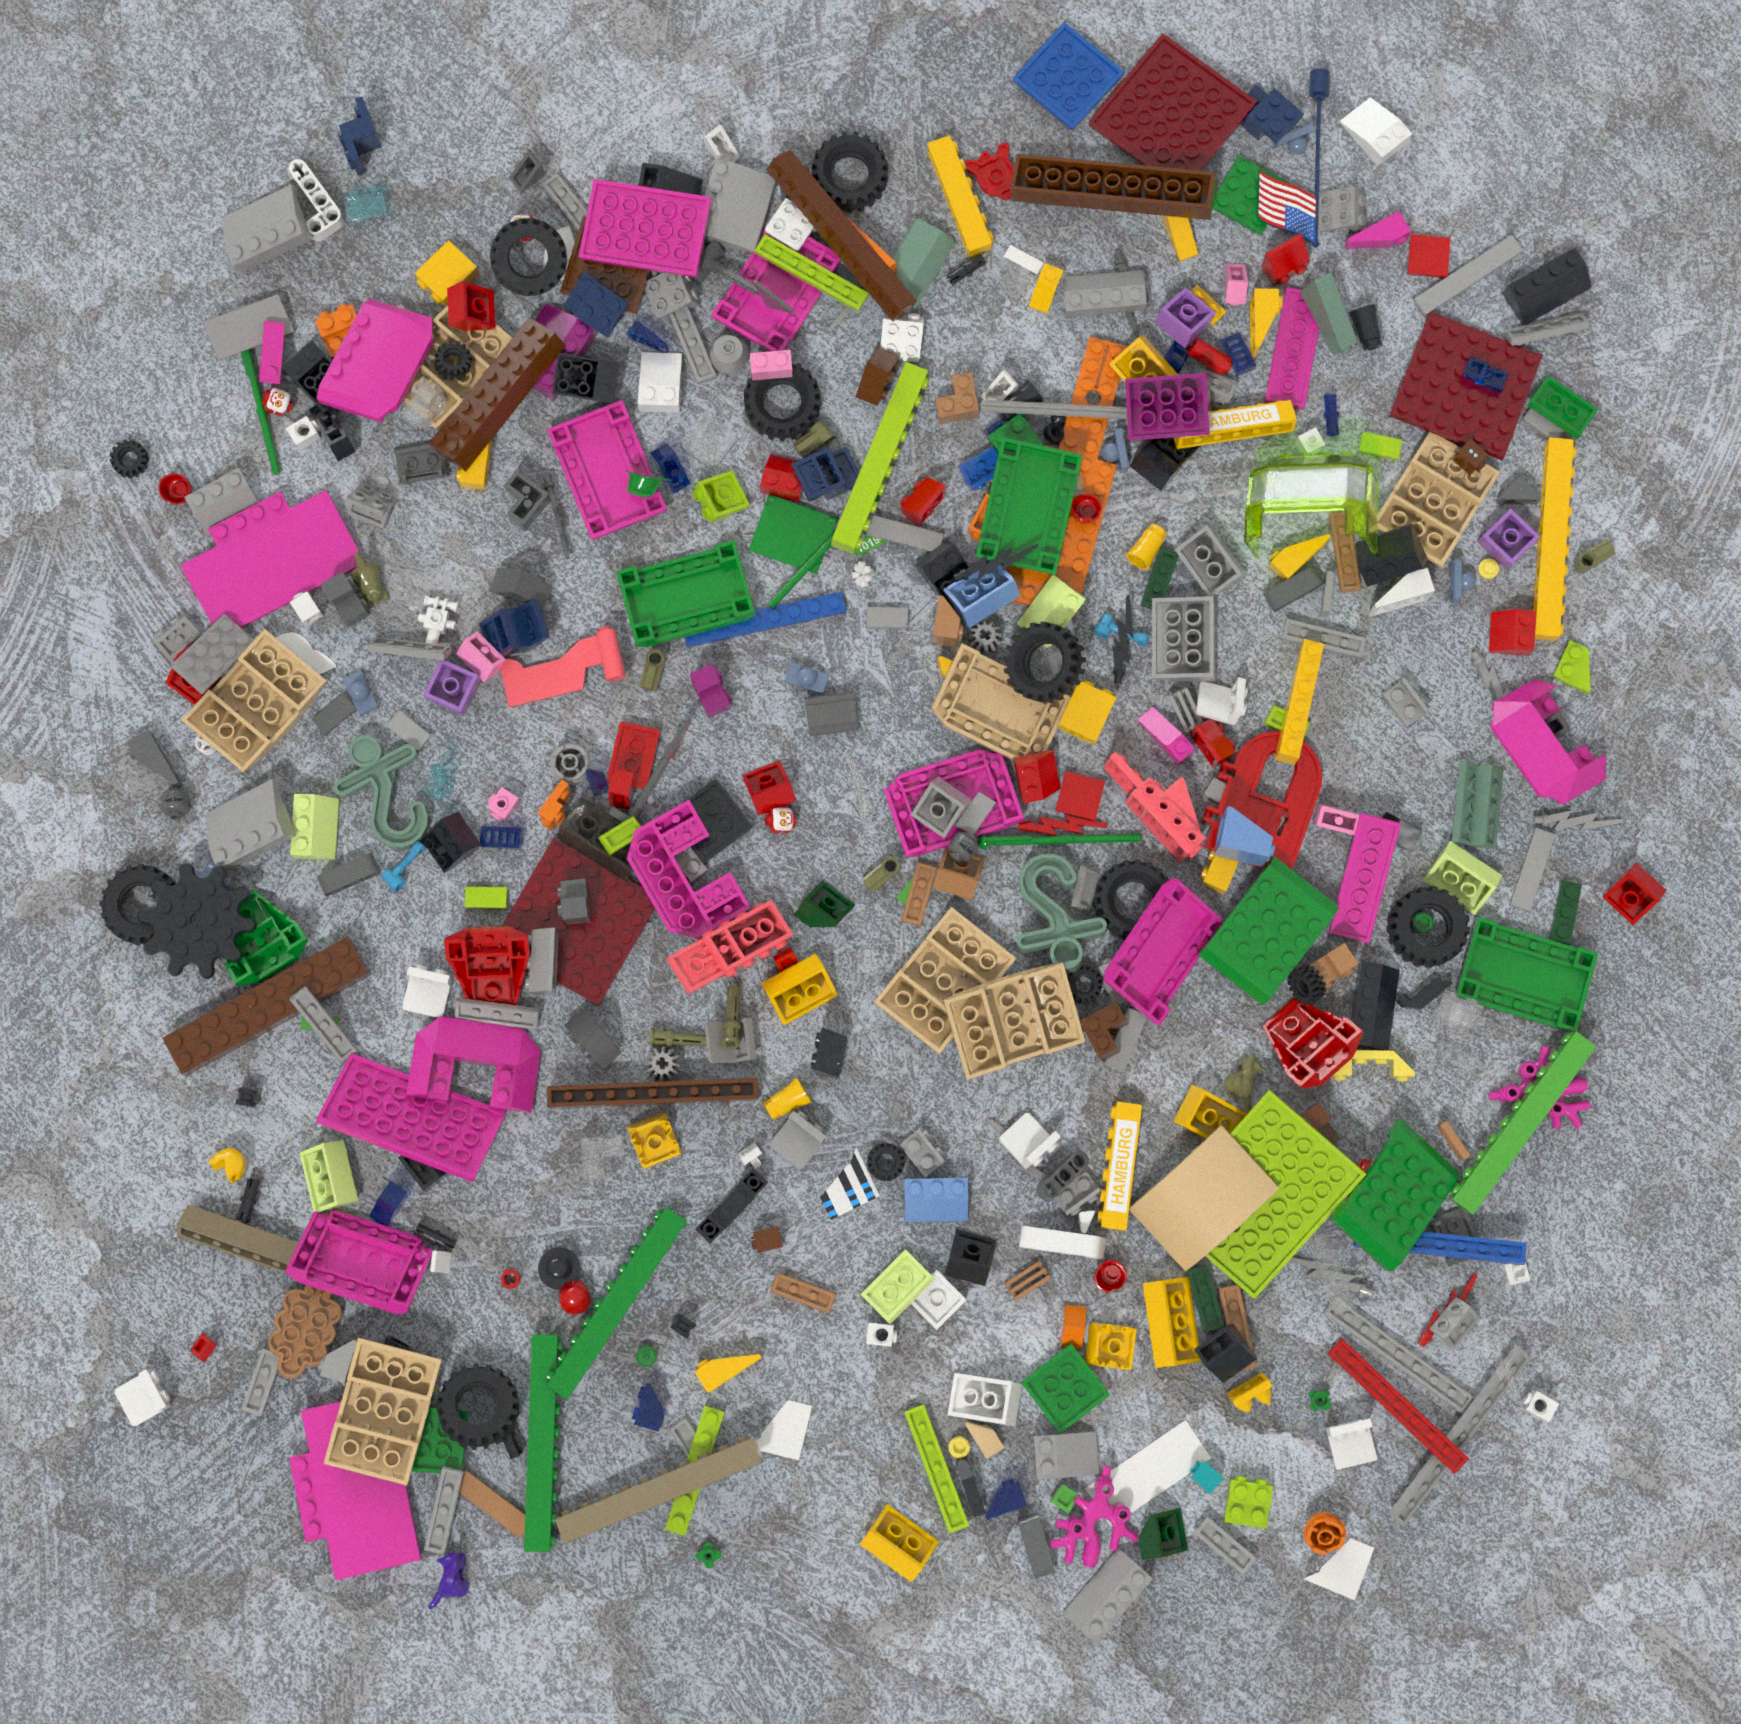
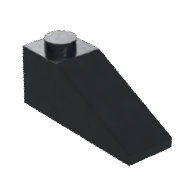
M317 406L309 409L337 461L356 452L331 407L324 413Z

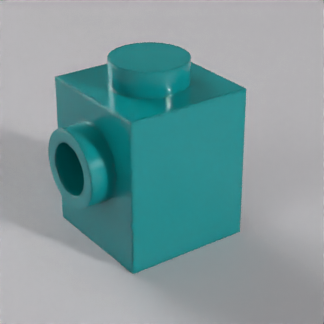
M1205 1460L1201 1462L1196 1461L1189 1469L1191 1471L1189 1477L1208 1494H1211L1224 1479Z

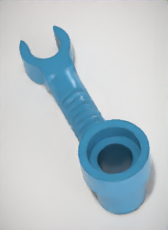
M1103 614L1100 623L1096 624L1093 632L1098 637L1108 639L1111 631L1118 633V625L1113 623L1114 618L1112 616ZM1133 631L1132 638L1126 633L1127 638L1140 646L1146 647L1149 640L1148 635Z
M420 841L415 842L409 853L393 871L388 868L381 875V878L389 884L388 887L395 893L401 890L406 883V880L400 874L426 849Z

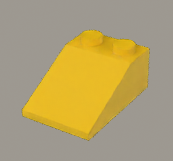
M1254 289L1249 302L1250 360L1255 359L1276 315H1279L1280 308H1282V296H1279V289Z
M1191 1085L1173 1122L1206 1139L1221 1125L1231 1133L1247 1114L1210 1092Z

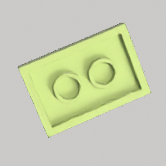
M904 1250L861 1295L891 1324L935 1278L911 1254Z

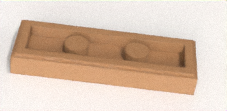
M917 862L901 922L921 927L937 867Z
M777 1272L770 1290L774 1294L830 1314L836 1294L779 1272Z

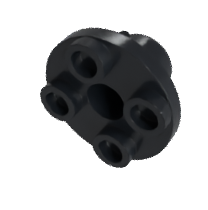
M557 1247L548 1250L541 1257L538 1264V1273L541 1281L551 1289L560 1290L566 1282L578 1280L581 1267L578 1257L566 1248Z

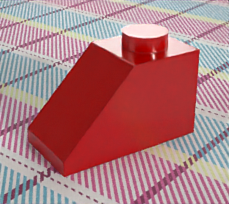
M625 768L614 769L608 790L609 806L630 809L635 782L634 773Z

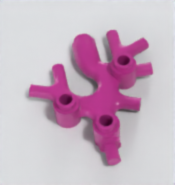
M1542 1046L1540 1056L1535 1063L1528 1061L1518 1067V1075L1523 1079L1522 1085L1518 1087L1508 1085L1504 1088H1498V1091L1488 1092L1489 1100L1499 1099L1500 1102L1505 1101L1507 1103L1518 1099L1521 1100L1525 1095L1523 1091L1529 1083H1534L1538 1070L1542 1066L1547 1065L1550 1048ZM1527 1066L1531 1068V1073L1526 1071ZM1581 1076L1574 1077L1554 1104L1558 1107V1112L1554 1111V1105L1548 1112L1547 1116L1552 1118L1553 1129L1561 1128L1560 1117L1562 1115H1567L1575 1129L1583 1125L1577 1116V1111L1590 1109V1102L1565 1103L1563 1098L1565 1095L1584 1093V1091L1588 1090L1586 1078ZM1509 1090L1514 1092L1513 1097L1509 1095Z
M1103 1466L1102 1475H1099L1098 1480L1094 1484L1096 1493L1091 1501H1087L1079 1495L1073 1500L1075 1504L1083 1509L1084 1515L1081 1519L1075 1516L1070 1517L1068 1520L1056 1519L1055 1527L1066 1529L1067 1535L1059 1539L1050 1540L1051 1549L1066 1548L1064 1562L1073 1563L1076 1542L1079 1538H1082L1085 1541L1081 1559L1083 1565L1095 1567L1098 1564L1100 1540L1094 1525L1101 1518L1109 1520L1113 1526L1109 1549L1118 1550L1119 1540L1122 1536L1127 1537L1133 1542H1136L1139 1537L1125 1523L1131 1517L1130 1509L1123 1503L1111 1505L1108 1501V1497L1114 1493L1113 1478L1110 1477L1112 1467ZM1108 1486L1107 1491L1103 1492V1487ZM1124 1511V1515L1119 1517V1513ZM1075 1525H1079L1077 1530H1074Z

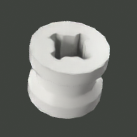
M199 735L196 737L195 746L201 753L212 755L217 751Z

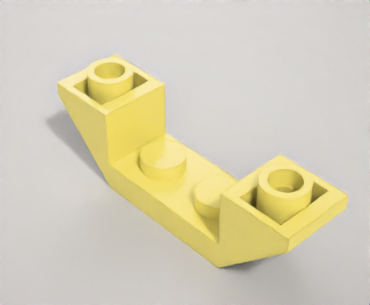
M1356 1050L1354 1057L1332 1077L1336 1081H1344L1346 1077L1352 1076V1060H1354V1064H1367V1061H1375L1377 1065H1386L1390 1061V1078H1396V1081L1399 1082L1409 1081V1078L1415 1076V1072L1394 1051Z

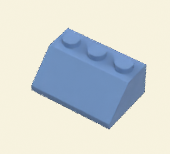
M1001 564L979 580L978 570L968 577L969 580L965 581L963 579L954 582L943 589L957 614L969 628L1021 596L1015 580L1005 569L1002 571L1003 566Z
M968 1178L904 1179L905 1222L968 1221Z

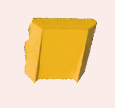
M659 1112L627 1127L643 1169L681 1154L666 1112Z
M1092 1322L1088 1327L1086 1356L1084 1357L1087 1365L1131 1370L1136 1328Z

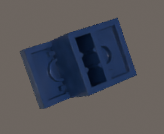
M1256 84L1247 94L1257 101V105L1240 125L1258 141L1265 134L1271 141L1277 144L1299 122L1304 113L1275 88L1267 94Z
M363 97L355 99L357 106L354 107L357 119L340 124L341 132L337 133L351 170L355 169L358 176L365 174L359 155L382 148Z
M584 271L563 306L573 312L575 317L609 338L630 303L618 296L619 293Z
M828 447L791 465L809 502L821 496H825L826 500H830L852 490L859 475V471L847 447L831 453Z
M539 599L531 600L522 607L500 609L479 624L483 637L503 657L508 654L529 652L550 638Z

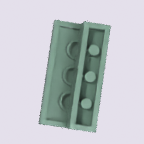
M915 218L892 256L897 266L896 277L917 301L912 309H916L955 244L942 230L918 218Z
M1460 761L1452 842L1468 847L1496 849L1504 769L1495 765H1476L1468 761Z

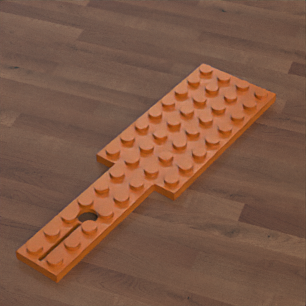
M1089 337L1071 404L1090 405L1086 400V395L1091 391H1095L1101 396V402L1096 406L1113 405L1120 376L1109 363L1121 354L1127 346ZM1067 416L1064 438L1060 441L1058 449L1083 455L1073 499H1076L1080 494H1092L1102 504V514L1091 524L1079 523L1074 519L1071 508L1055 576L1081 594L1117 465L1098 460L1109 418ZM1014 566L1007 567L1005 570L1015 580L1021 595L1011 602L1030 606L1052 575Z

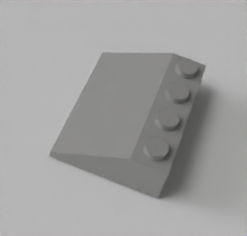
M715 159L705 196L712 198L704 244H710L714 240L721 247L755 253L776 181L770 175L734 162Z
M289 185L221 217L227 255L231 266L240 272L251 269L312 240L293 185Z
M1214 596L1152 598V679L1216 682V609Z
M274 779L206 813L211 856L215 866H222L226 870H231L297 836Z

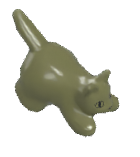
M355 552L354 556L357 567L353 569L351 576L353 581L361 587L363 598L368 607H371L373 603H380L381 599L387 601L389 594L380 582L381 568L376 562L365 563L362 555L359 552Z
M1244 1053L1238 1061V1071L1228 1074L1224 1081L1227 1091H1232L1237 1096L1244 1098V1108L1247 1114L1251 1110L1250 1094L1253 1089L1255 1074L1266 1070L1255 1053H1251L1249 1056Z

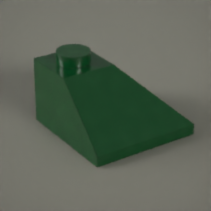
M822 880L807 895L794 915L809 927H836L854 908L855 904Z
M1181 1508L1150 1515L1138 1537L1142 1559L1162 1558L1188 1551Z

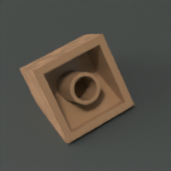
M939 595L932 644L956 648L957 642H961L963 625H960L959 616L947 600Z
M946 847L933 888L972 900L985 857L974 854L970 861L961 860L957 862L950 856L951 851Z

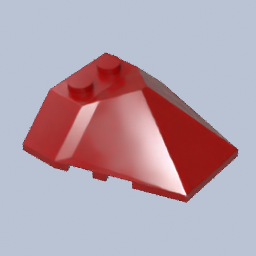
M510 926L466 928L444 938L446 960L451 965L455 973L454 976L459 981L466 999L517 1005L530 956L527 934Z
M1294 998L1263 1025L1287 1076L1301 1089L1320 1086L1327 1082L1354 1057L1363 1035V1031L1348 1018H1340L1329 1011H1321L1313 1005H1303L1302 1001L1298 1002Z

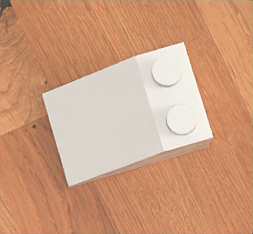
M1371 97L1339 122L1377 166L1404 147L1412 136L1410 130L1399 118Z
M642 352L638 392L640 412L680 413L682 353Z
M1428 568L1405 575L1373 606L1368 613L1369 617L1427 601L1435 591Z
M954 1373L948 1415L1015 1427L1022 1384Z

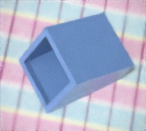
M1228 806L1221 816L1213 856L1262 867L1266 861H1269L1270 856H1273L1275 844H1272L1273 837L1233 807Z

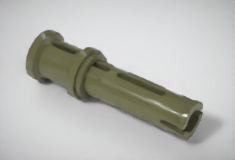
M736 985L727 987L726 1019L722 1024L724 1038L721 1040V1045L725 1048H737L740 1046V1040L738 1039V1031L741 1029V1025L738 1022L740 987Z
M652 1027L650 1029L649 1046L657 1044L666 1045L667 1047H672L673 1045L707 1047L706 1034L674 1032L672 1029L667 1031L655 1030Z

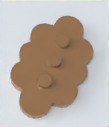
M306 1285L304 1290L295 1288L285 1294L283 1298L284 1309L278 1312L274 1318L277 1330L271 1333L268 1339L269 1350L279 1357L277 1367L279 1373L284 1378L296 1379L303 1374L306 1366L318 1367L321 1359L326 1357L328 1353L326 1346L333 1343L336 1338L334 1325L342 1317L341 1306L337 1301L331 1299L332 1293Z

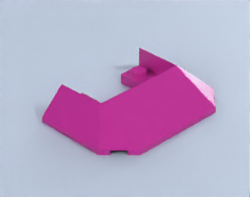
M1533 679L1492 703V711L1494 713L1490 728L1537 796L1545 799L1549 797L1555 799L1556 803L1564 805L1606 779V756L1604 754L1595 759L1585 744L1567 754L1545 723L1546 719L1560 711V708L1549 694L1557 686Z
M687 800L636 829L627 860L667 930L698 939L708 930L717 928L723 922L731 920L751 907L731 872L696 892L691 888L674 856L710 835L690 800Z
M440 1016L416 1033L406 1095L448 1101L454 1061L496 1067L490 1108L531 1114L541 1051L523 1028Z

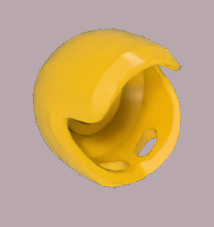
M234 1148L223 1149L214 1154L208 1161L216 1171L225 1167L230 1184H234L235 1181L241 1179L247 1170V1161L244 1155Z

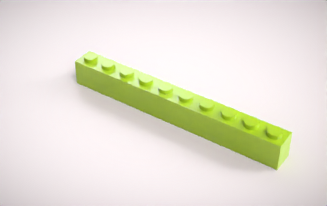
M905 362L832 537L831 546L853 555L856 548L860 550L864 540L861 537L863 531H868L871 524L869 516L871 513L875 514L879 504L876 501L878 495H883L886 487L884 480L886 477L890 478L893 470L891 463L893 459L897 460L901 449L898 446L900 442L904 443L908 431L905 429L914 420L915 413H913L915 407H919L923 396L920 393L922 389L926 390L930 380L927 378L928 370Z

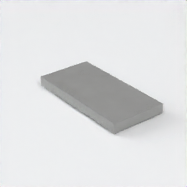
M278 294L202 322L218 361L262 345L264 321L285 323L284 336L294 333Z

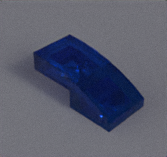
M1470 357L1463 376L1485 388L1502 393L1509 372L1489 367L1490 362Z

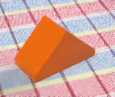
M1065 1304L1060 1347H1067L1072 1344L1075 1349H1082L1086 1325V1307Z

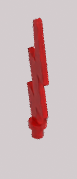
M1038 816L1042 824L1026 820V822L1018 823V830H1026V832L1035 831L1057 836L1052 829L1055 828L1084 835L1079 826L1107 828L1108 824L1070 816H1064L1068 822Z
M1477 1274L1472 1275L1460 1294L1459 1299L1465 1302L1477 1278ZM1455 1288L1453 1289L1444 1310L1453 1301V1299L1457 1297ZM1437 1308L1431 1317L1426 1331L1420 1334L1422 1337L1417 1342L1423 1348L1428 1342L1431 1343L1433 1340L1432 1336L1434 1333L1430 1330V1327L1439 1318Z

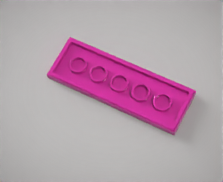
M1286 287L1264 403L1291 400L1294 409L1304 410L1319 327L1300 294L1301 289Z
M1364 813L1359 814L1336 901L1339 909L1331 920L1328 933L1366 943L1370 942L1400 830V822Z

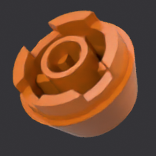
M1319 1511L1314 1513L1305 1525L1303 1532L1304 1540L1314 1552L1327 1555V1552L1334 1551L1337 1548L1340 1550L1346 1538V1527L1331 1512Z

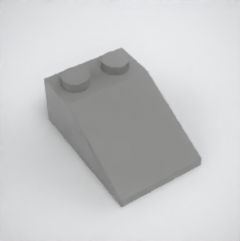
M1096 1431L1032 1436L1035 1476L1037 1480L1099 1474Z

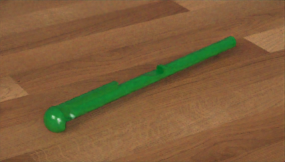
M251 349L241 352L246 376H249L257 407L256 413L259 416L273 475H279L281 472L266 411L264 410V405L261 404L263 398Z
M880 495L877 497V502L880 500ZM834 533L767 603L770 608L774 609L806 573L821 560L820 557L832 547L831 541Z
M1140 833L986 837V834H983L978 838V845L983 850H986V846L1141 842Z

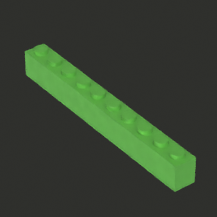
M1577 1031L1566 1033L1563 1036L1559 1049L1552 1051L1548 1057L1550 1061L1546 1066H1542L1538 1070L1534 1083H1529L1523 1091L1525 1095L1521 1100L1518 1099L1513 1104L1511 1114L1501 1120L1499 1123L1500 1129L1497 1133L1491 1134L1487 1140L1488 1145L1484 1150L1481 1149L1474 1158L1476 1160L1472 1167L1469 1166L1462 1174L1464 1178L1459 1184L1456 1183L1449 1192L1451 1195L1448 1199L1467 1214L1473 1215L1595 1050L1596 1046Z

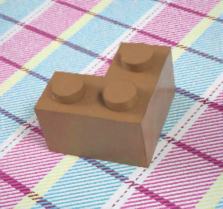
M972 373L951 375L953 395L935 398L938 424L977 418L979 415Z
M1343 943L1312 963L1310 967L1313 966L1315 967L1314 971L1318 970L1320 972L1318 975L1323 976L1322 982H1326L1324 987L1328 989L1335 984L1333 980L1336 978L1344 979L1355 972L1354 967L1358 965V962L1347 945Z

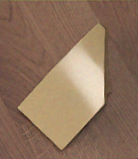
M970 1421L964 1422L986 1459L1004 1449L993 1428H989L987 1424L980 1425Z

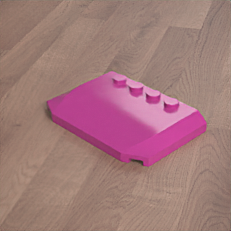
M373 299L365 301L319 385L318 402L380 423L383 422L387 414L390 412L394 413L399 409L434 343L433 319Z
M985 750L972 751L900 774L888 788L884 789L906 858L918 857L946 848L958 832L964 833L955 825L949 834L943 838L911 816L926 789L937 777L949 783L972 801L977 793L980 792L996 802V806L974 835L976 838L983 834L987 835L1015 826L1024 821V816L1003 756L999 753L985 752Z
M338 1210L330 1211L329 1214H318L317 1211L313 1212L286 1268V1274L296 1282L394 1314L408 1313L432 1259L433 1250L426 1248L418 1236Z

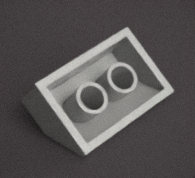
M239 468L185 496L189 507L208 538L211 537L208 528L259 503Z
M1206 525L1175 549L1207 596L1218 595L1247 575L1212 525Z
M555 928L532 930V935H528L531 956H529L527 968H530V977H526V989H529L531 995H556L559 933Z

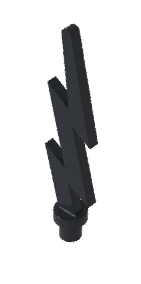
M1034 544L1010 557L1011 547L985 565L986 555L966 570L963 568L961 572L954 574L956 582L963 579L965 581L969 580L968 577L978 570L979 580L1004 562L1003 571L1038 548L1039 545Z
M1126 595L1125 625L1117 618L1120 650L1112 645L1115 670L1112 673L1114 675L1113 683L1122 684V676H1125L1121 658L1130 665L1126 635L1127 633L1133 638L1130 595Z

